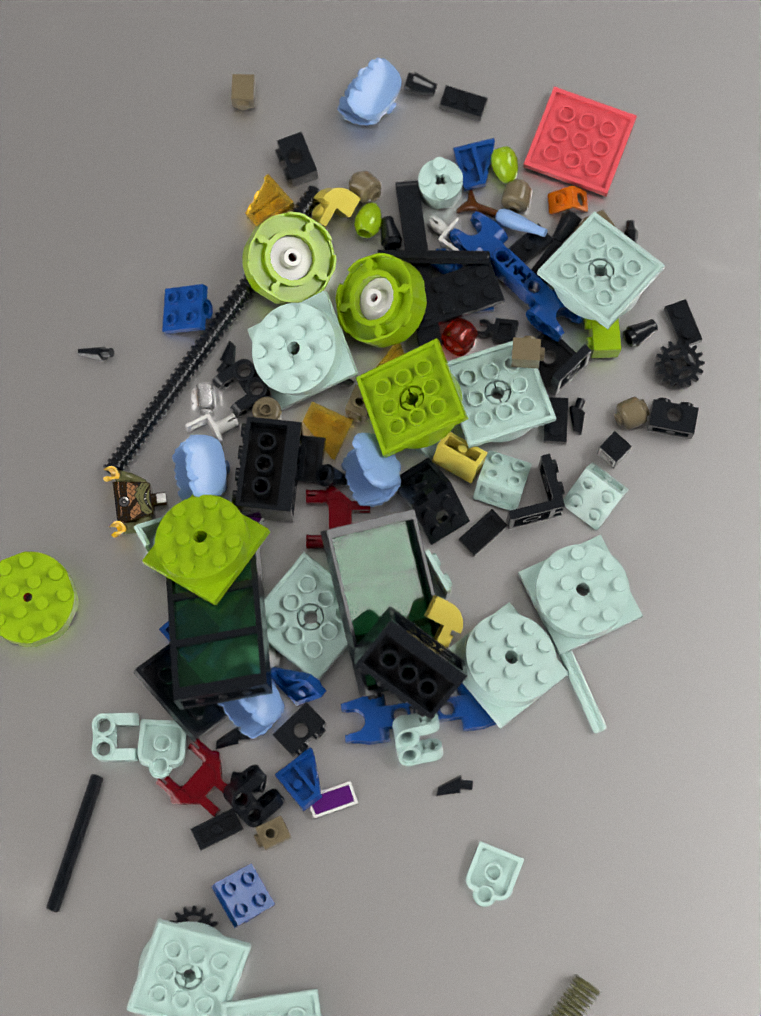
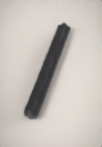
M380 250L379 252L390 254L409 264H490L491 260L489 251Z

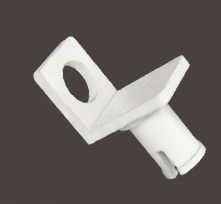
M436 215L432 216L434 221L430 219L427 227L440 235L438 238L440 248L444 247L447 250L460 251L450 244L451 241L449 239L450 231L454 228L462 229L460 219L456 218L448 225Z
M208 413L187 423L186 431L190 433L208 424L214 437L223 446L222 433L238 427L239 422L237 418L235 419L234 413L216 422L212 420Z

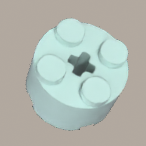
M436 157L422 167L418 177L422 202L432 209H447L459 201L462 193L463 174L454 162L443 157Z

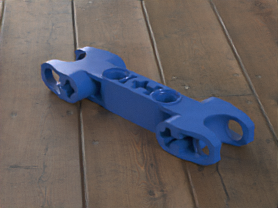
M476 211L472 214L470 221L478 234L467 235L455 228L450 231L449 239L453 246L460 251L490 252V262L495 275L530 307L526 311V317L538 331L558 342L563 338L565 332L558 323L557 317H567L578 324L584 320L583 317L574 314L565 307L558 298L555 289L551 290L542 279L504 245L508 240V236L503 228L492 219Z
M463 683L457 688L458 696L450 697L445 703L453 707V713L445 715L441 710L437 713L439 723L462 720L463 731L484 730L496 725L495 721ZM382 694V697L368 700V696H362L342 703V712L359 713L365 720V725L360 731L345 735L346 744L375 745L390 742V729H393L394 714L401 710L410 715V709H413V706L409 703L386 706L384 694Z

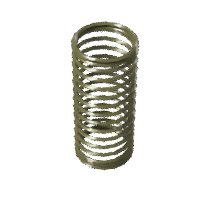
M575 975L572 980L576 985L569 983L574 990L566 988L570 994L563 992L566 998L560 997L565 1004L557 1001L561 1008L554 1006V1008L559 1013L551 1010V1013L554 1016H575L570 1012L572 1011L578 1016H583L574 1007L587 1014V1011L576 1002L587 1009H590V1006L580 998L591 1005H594V1003L581 992L594 1000H597V998L585 988L597 996H600L601 992L580 976Z

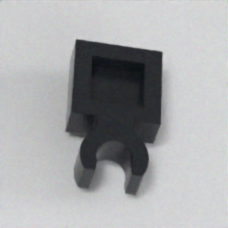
M496 318L495 324H491L486 319L479 321L480 326L487 327L485 331H477L480 338L492 336L493 342L507 343L513 341V337H517L518 320Z

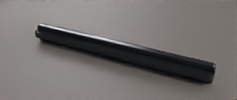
M92 774L90 776L46 909L49 911L59 912L103 783V777Z

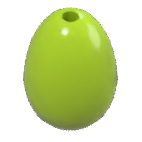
M508 146L495 149L491 155L492 168L499 180L507 184L517 177V156L513 149Z
M376 203L365 204L356 215L354 222L355 231L363 238L375 236L381 227V210Z

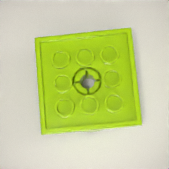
M437 338L355 377L381 452L385 458L406 448L420 449L434 445L447 436L455 425L469 419L462 402L460 385L451 373L442 346Z
M192 494L190 498L179 502L165 514L157 528L155 544L142 561L148 567L216 606L270 534V530L241 514L239 509L225 498L215 495L195 497Z

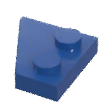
M494 138L453 148L456 164L463 174L464 192L486 186L491 155L495 145Z
M276 667L271 669L272 680L296 706L321 698L327 691L321 685L319 679L312 674Z
M311 747L275 774L277 780L303 811L322 798L315 754Z

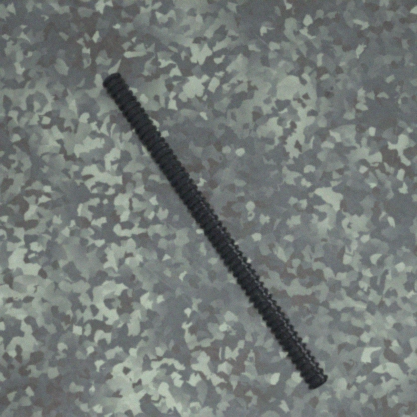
M314 186L307 188L308 191L303 193L304 197H300V202L295 204L296 208H292V212L303 213L308 217L312 216V211L320 204V202L314 199V196L321 191ZM245 274L243 275L244 279L239 280L240 284L235 286L236 290H232V295L227 297L228 301H224V306H221L219 308L220 311L215 313L216 317H213L211 323L207 324L208 328L203 330V335L200 334L198 336L199 340H195V345L190 347L191 351H187V356L182 358L183 362L178 363L179 367L174 369L175 373H171V378L165 381L167 384L162 385V390L157 392L158 396L153 397L154 401L149 403L150 407L145 408L146 412L141 414L142 418L137 419V424L132 426L133 430L128 431L129 435L124 437L125 441L120 442L121 446L116 448L117 452L112 453V458L107 460V465H103L104 469L114 466L117 471H125V466L128 467V462L133 461V455L138 454V449L141 450V445L146 443L145 439L150 437V432L153 433V428L158 427V421L163 420V415L166 416V410L171 409L170 405L175 403L174 399H178V394L183 392V387L186 388L188 386L187 382L192 380L191 376H195V371H199V365L204 364L203 360L208 358L207 354L212 353L211 349L215 348L216 343L220 342L219 338L224 336V331L227 332L229 330L228 326H232V320L235 321L237 319L236 315H240V309L243 310L245 308L244 304H248V299L253 297L252 293H256L249 284Z

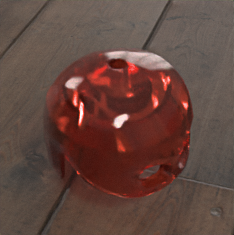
M457 318L444 329L441 336L442 344L452 354L464 356L475 345L478 331L470 321ZM447 340L451 342V347L447 344ZM455 348H458V349H461L462 351H459V352H458V351H455L454 349H455Z

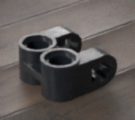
M248 359L238 360L212 379V383L218 391L225 390L238 382L246 393L244 397L230 407L236 418H241L251 412L253 405L260 398L270 396L267 384L260 378L254 364ZM243 369L251 370L248 376H240V372ZM255 387H263V391L260 394H252Z
M251 765L246 768L233 781L228 783L223 791L225 800L249 827L253 828L262 825L264 821L283 805L285 800L277 789L268 790L259 799L253 796L252 791L264 781L266 776L258 765Z

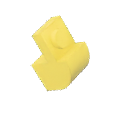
M345 188L322 189L314 196V199L320 202V204L314 208L312 219L326 227L334 213L339 217L350 218L361 198Z
M434 595L424 616L440 624L434 639L448 647L453 638V635H451L452 630L461 634L463 618L459 609L454 604Z

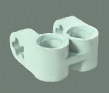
M101 713L95 716L92 721L93 744L91 747L94 757L102 762L139 761L138 749L117 747L118 727L139 726V714ZM109 720L111 723L110 729L106 732H101V722ZM107 743L110 745V752L102 756L99 753L101 745Z
M415 713L398 716L393 721L395 746L402 765L413 766L439 760L443 756L440 740L432 738L419 741V736L438 731L440 724L437 714L432 720L426 715L422 717Z

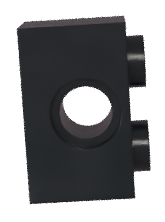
M302 131L277 140L278 149H275L278 161L284 162L286 168L283 169V173L287 182L291 180L293 187L318 179V171ZM295 157L301 159L298 163H292L290 160Z
M667 398L654 399L650 408L647 431L692 439L695 433L699 408L693 407L694 405L689 402L677 404L672 403ZM675 413L679 420L671 421L667 414Z
M306 702L273 734V737L292 757L296 754L300 756L309 748L307 743L311 739L315 738L317 740L325 733L326 729L324 727L327 724ZM300 725L308 728V733L304 737H297L295 735V729Z

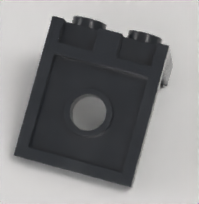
M541 333L536 339H541V347H545V354H553L555 361L553 363L540 361L538 370L544 386L556 396L566 384H569L574 379L575 375L582 368L584 369L587 366L592 350L584 344L575 352L563 339L557 342Z
M550 454L542 455L538 465L548 501L508 511L506 519L508 529L562 516L561 512H563V507H565L563 501L565 491L562 481L558 482L557 473H559L557 462L555 459H551Z
M429 457L400 474L401 484L397 492L411 509L415 510L417 521L431 545L470 522L451 481ZM445 510L443 517L436 519L438 512Z

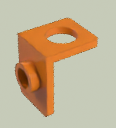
M571 185L548 193L549 213L553 215L572 208L584 213L588 212L587 192ZM578 194H579V195L581 196V198H582V205H580L579 202H578V199H577V195H578Z

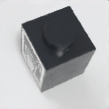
M614 431L599 447L597 454L612 468H615L630 452L632 446Z

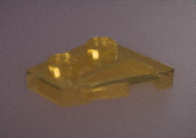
M269 174L265 176L260 191L257 190L253 203L249 205L245 213L246 217L255 227L274 215L288 212L295 206L290 197Z

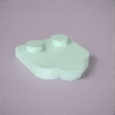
M141 719L137 751L138 759L142 765L149 767V772L153 777L158 779L165 778L171 773L172 768H177L183 764L186 755L187 734L174 720Z
M480 841L466 876L468 887L474 890L473 898L475 902L480 906L487 907L492 905L495 900L507 899L512 893L524 858Z

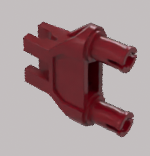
M334 486L326 487V490L306 489V504L327 503L329 505V529L353 524L352 514H371L370 506H360L357 501H351ZM371 533L360 536H371ZM306 534V549L324 548L322 536ZM350 538L333 542L335 551Z
M198 739L194 743L199 749L192 743L188 746V749L203 761L202 766L181 786L169 775L163 778L167 784L161 779H158L155 784L170 796L172 804L201 805L215 817L221 810L207 797L215 788L223 793L227 785L223 781L221 756L219 751H212Z

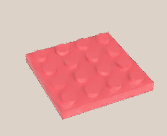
M554 86L523 167L606 197L637 115Z

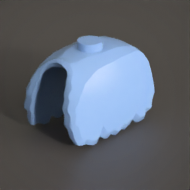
M385 58L372 59L368 66L358 71V77L352 79V83L348 85V89L344 93L345 97L341 96L339 99L338 111L344 116V119L349 120L352 124H358L359 126L377 124L385 113L390 114L396 106L394 100L398 96L402 82L399 72Z
M358 433L352 441L354 449L348 452L347 456L343 459L341 467L346 471L345 478L350 486V490L354 492L352 496L360 506L374 507L382 505L384 502H388L400 487L401 464L395 454L387 458L383 456L375 434Z
M190 435L188 439L180 443L172 455V460L176 463L174 469L176 473L175 479L177 480L176 485L180 488L178 495L182 501L190 498L192 494L195 497H200L201 495L220 496L227 490V474L230 473V465L227 460L225 461L224 452L218 439L208 435Z
M241 664L227 672V676L224 679L260 673V669L253 664ZM273 680V693L217 703L219 706H224L223 710L228 715L229 720L233 721L234 725L241 727L240 732L251 739L264 735L267 730H270L276 720L281 718L285 708Z

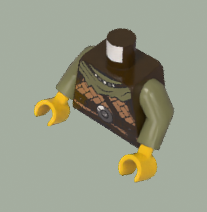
M114 466L103 469L111 473V477H103L104 481L109 482L113 479L116 481L112 483L117 521H114L109 526V528L115 527L118 530L111 534L113 538L118 537L121 533H137L134 529L135 525L156 518L155 507L168 505L166 492L153 493L152 486L146 479L130 472L117 471Z

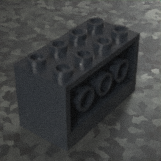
M247 416L246 424L242 423L241 437H243V446L239 445L238 448L240 468L236 467L235 471L237 490H233L232 503L239 509L241 514L247 517L293 522L302 435H304L302 422Z
M391 606L386 609L355 648L356 668L366 676L370 674L376 679L375 682L383 689L389 688L394 692V696L402 703L408 702L413 706V710L422 717L426 715L431 720L467 678L463 659Z

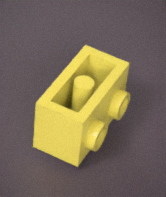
M450 432L438 443L432 462L472 483L482 470L488 452L477 446L468 448L466 440Z

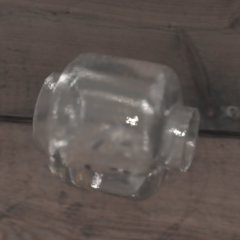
M213 383L197 384L196 388L191 391L192 410L199 413L201 417L208 413L211 417L214 416V412L221 408L220 390Z

